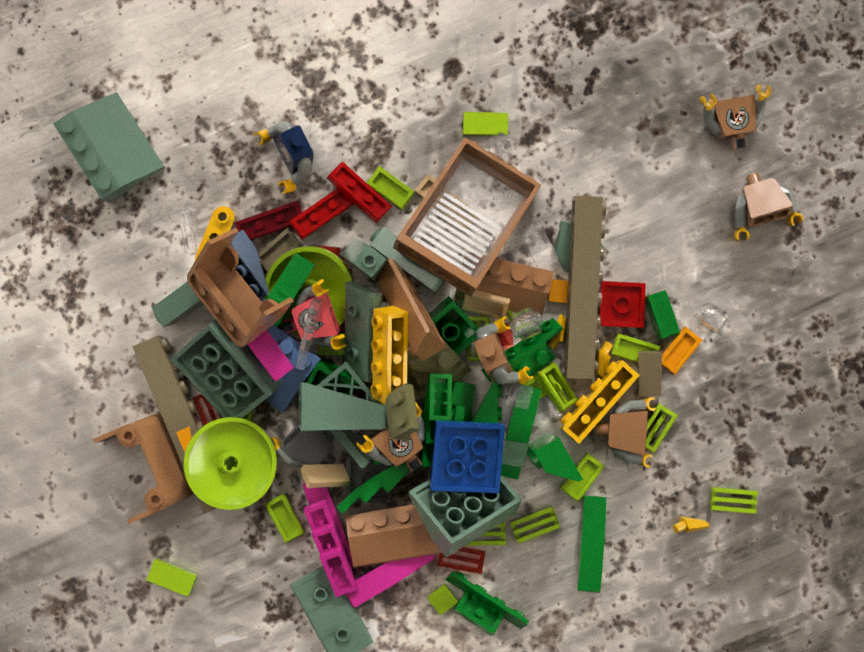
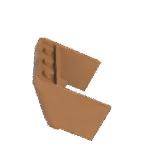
M234 228L206 242L187 274V281L190 288L237 346L244 347L280 320L294 300L290 297L279 304L272 299H267L263 303L235 269L239 263V255L230 244L239 231Z
M161 414L148 416L93 439L94 443H99L117 436L118 441L124 447H134L140 444L158 486L149 490L145 495V504L148 510L128 519L129 524L194 494L187 484L182 462Z

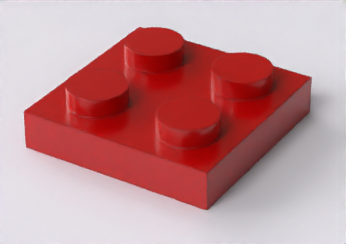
M602 281V284L599 286V293L602 295L601 306L598 309V315L601 319L600 326L644 328L646 283Z

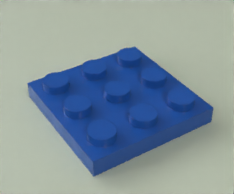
M435 420L430 490L499 493L505 424Z

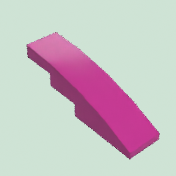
M268 330L248 344L275 382L294 368Z
M303 483L302 486L309 505L326 500L349 564L352 566L353 561L348 536L329 488H307L306 483Z
M326 500L305 506L304 513L311 527L313 539L320 553V560L335 596L339 597L358 590Z
M428 555L380 563L355 579L358 590L347 593L346 596L353 608L415 572L435 559V557Z

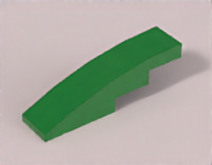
M429 373L423 411L425 440L422 443L423 449L420 450V461L422 462L420 467H431L435 420L451 421L452 374Z
M519 384L504 439L501 476L516 480L519 478L542 389Z
M405 462L397 467L393 464L355 488L336 508L344 513L358 498L367 503L381 487L389 493L410 469Z
M583 496L580 544L578 546L577 591L600 593L607 497Z

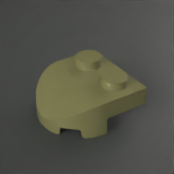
M405 383L388 394L385 407L389 437L408 441L411 440L410 434L419 430L414 388L413 385Z

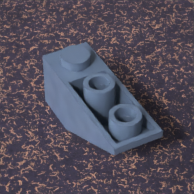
M241 230L230 244L239 255V263L235 269L261 300L269 294L256 247L244 230Z

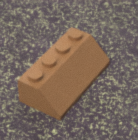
M466 252L479 260L478 263H475L469 258L463 257L464 260L475 266L472 269L462 263L463 267L472 272L470 275L474 276L486 256L482 255L480 258L473 253ZM495 258L476 290L510 298L508 310L511 312L542 318L554 271ZM456 288L454 299L463 300L465 293Z
M390 258L377 281L381 288L378 292L384 302L388 301L390 306H395L408 312V351L413 357L417 356L424 361L446 348V345L409 275L393 258Z
M414 504L345 516L354 568L442 553L431 539Z

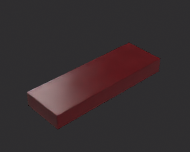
M297 200L234 223L239 232L244 230L249 239L253 241L286 228H291L292 226L289 221L301 214L302 210Z

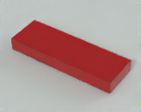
M343 161L326 178L376 224L392 207Z
M335 189L290 220L289 223L303 241L355 204L340 190Z

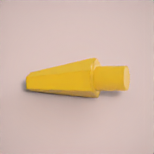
M560 314L557 322L562 326L563 330L552 337L547 343L553 350L559 342L563 344L565 342L566 318L562 314Z
M605 341L598 352L596 351V360L598 361L597 374L601 378L605 375V369L611 358L608 354L613 347L607 341Z
M680 517L679 522L672 527L675 533L683 530L689 533L707 529L710 525L705 520Z

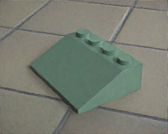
M117 92L76 109L53 123L101 200L110 203L165 168Z
M216 319L171 358L174 364L223 418H243L284 383L281 378L275 382L248 344L244 347L237 346Z
M502 476L500 478L499 493L431 491L429 488L430 479L408 492L431 539L446 558L515 515L522 501Z

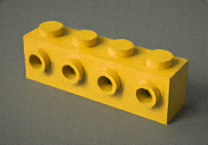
M395 306L373 308L371 321L373 327V340L371 342L373 350V362L371 364L373 384L371 386V393L373 399L384 405L389 393L407 383L408 312Z
M623 360L612 361L605 369L607 374L602 379L597 378L590 386L592 391L587 396L582 395L575 403L577 408L572 413L568 411L560 420L562 425L559 428L576 443H581L640 376Z

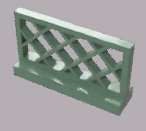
M346 361L316 385L319 387L334 386V391H336L337 387L350 388V396H352L353 388L363 389L366 392L365 400H368V397H370L373 402L381 404L372 398L370 389ZM345 368L351 374V385L337 383L338 374ZM335 377L334 383H328ZM354 379L359 385H353ZM330 430L361 468L369 464L372 458L362 452L356 445L357 442L360 445L364 444L363 436L366 435L365 430H362V434H355L350 430ZM356 437L362 438L361 443L357 440Z

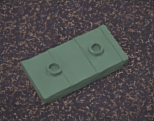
M353 281L345 282V361L360 379L365 382L373 381L371 370L373 362V350L371 347L373 327L371 321L373 308L381 307V295Z
M323 565L290 584L326 652H358L373 643V639L357 609L353 608L346 594L339 597L335 596Z

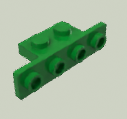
M554 318L543 322L536 331L528 334V337L532 336L530 339H522L513 347L505 350L513 371L518 372L524 367H529L530 370L526 373L532 376L555 359L546 342L561 332L563 328ZM483 368L481 371L487 377V379L490 382H492L490 377L487 375L485 369Z
M453 382L451 421H471L475 384Z
M452 571L447 576L446 581L464 592L454 612L490 636L494 635L503 618L520 629L528 625L529 620L524 618L525 615L516 609L512 610L506 606L502 599L492 597L486 593L487 590L478 584L474 585L468 581L464 574Z

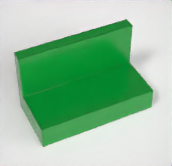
M666 290L646 296L645 305L657 340L680 333Z

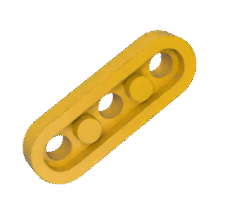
M220 206L214 210L196 253L195 261L206 242L211 240L213 234L219 236L232 230L236 216L229 207ZM225 213L227 215L226 220L220 221V215Z

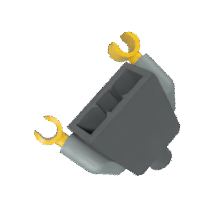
M298 425L282 441L277 437H271L275 441L276 455L289 466L302 468L303 465L334 464L336 461L330 454L335 447L332 443L335 436L330 430L301 431Z

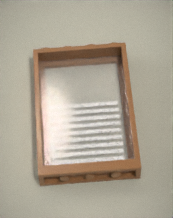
M464 138L397 237L393 249L472 297L538 192L541 184L537 183L534 178L518 171L515 166L500 160L494 153L484 150L476 142Z

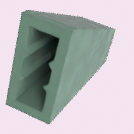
M384 227L381 231L377 229L370 238L372 241L370 246L386 259L393 258L410 277L436 295L445 281L393 249L397 239L396 235Z
M355 238L340 255L374 283L378 281L387 263V259L375 249Z
M187 281L153 306L152 310L155 313L156 320L165 327L175 324L204 304L190 288Z
M299 382V430L386 429V424L388 423L385 405Z

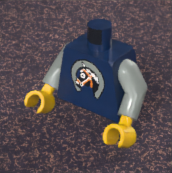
M281 121L269 127L268 130L264 129L255 132L254 136L260 135L261 142L258 145L270 142L271 138H273L291 175V179L281 180L278 183V186H285V190L282 192V194L294 192L296 185L311 174L314 153L300 125L294 127L287 121Z

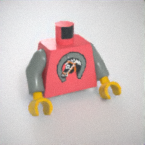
M321 279L312 286L305 288L296 298L295 306L291 309L293 318L283 320V327L286 333L298 330L301 340L307 339L309 343L339 350L346 347V345H342L340 339L345 338V335H338L341 330L328 295L329 289L324 290L321 287V283L324 282Z

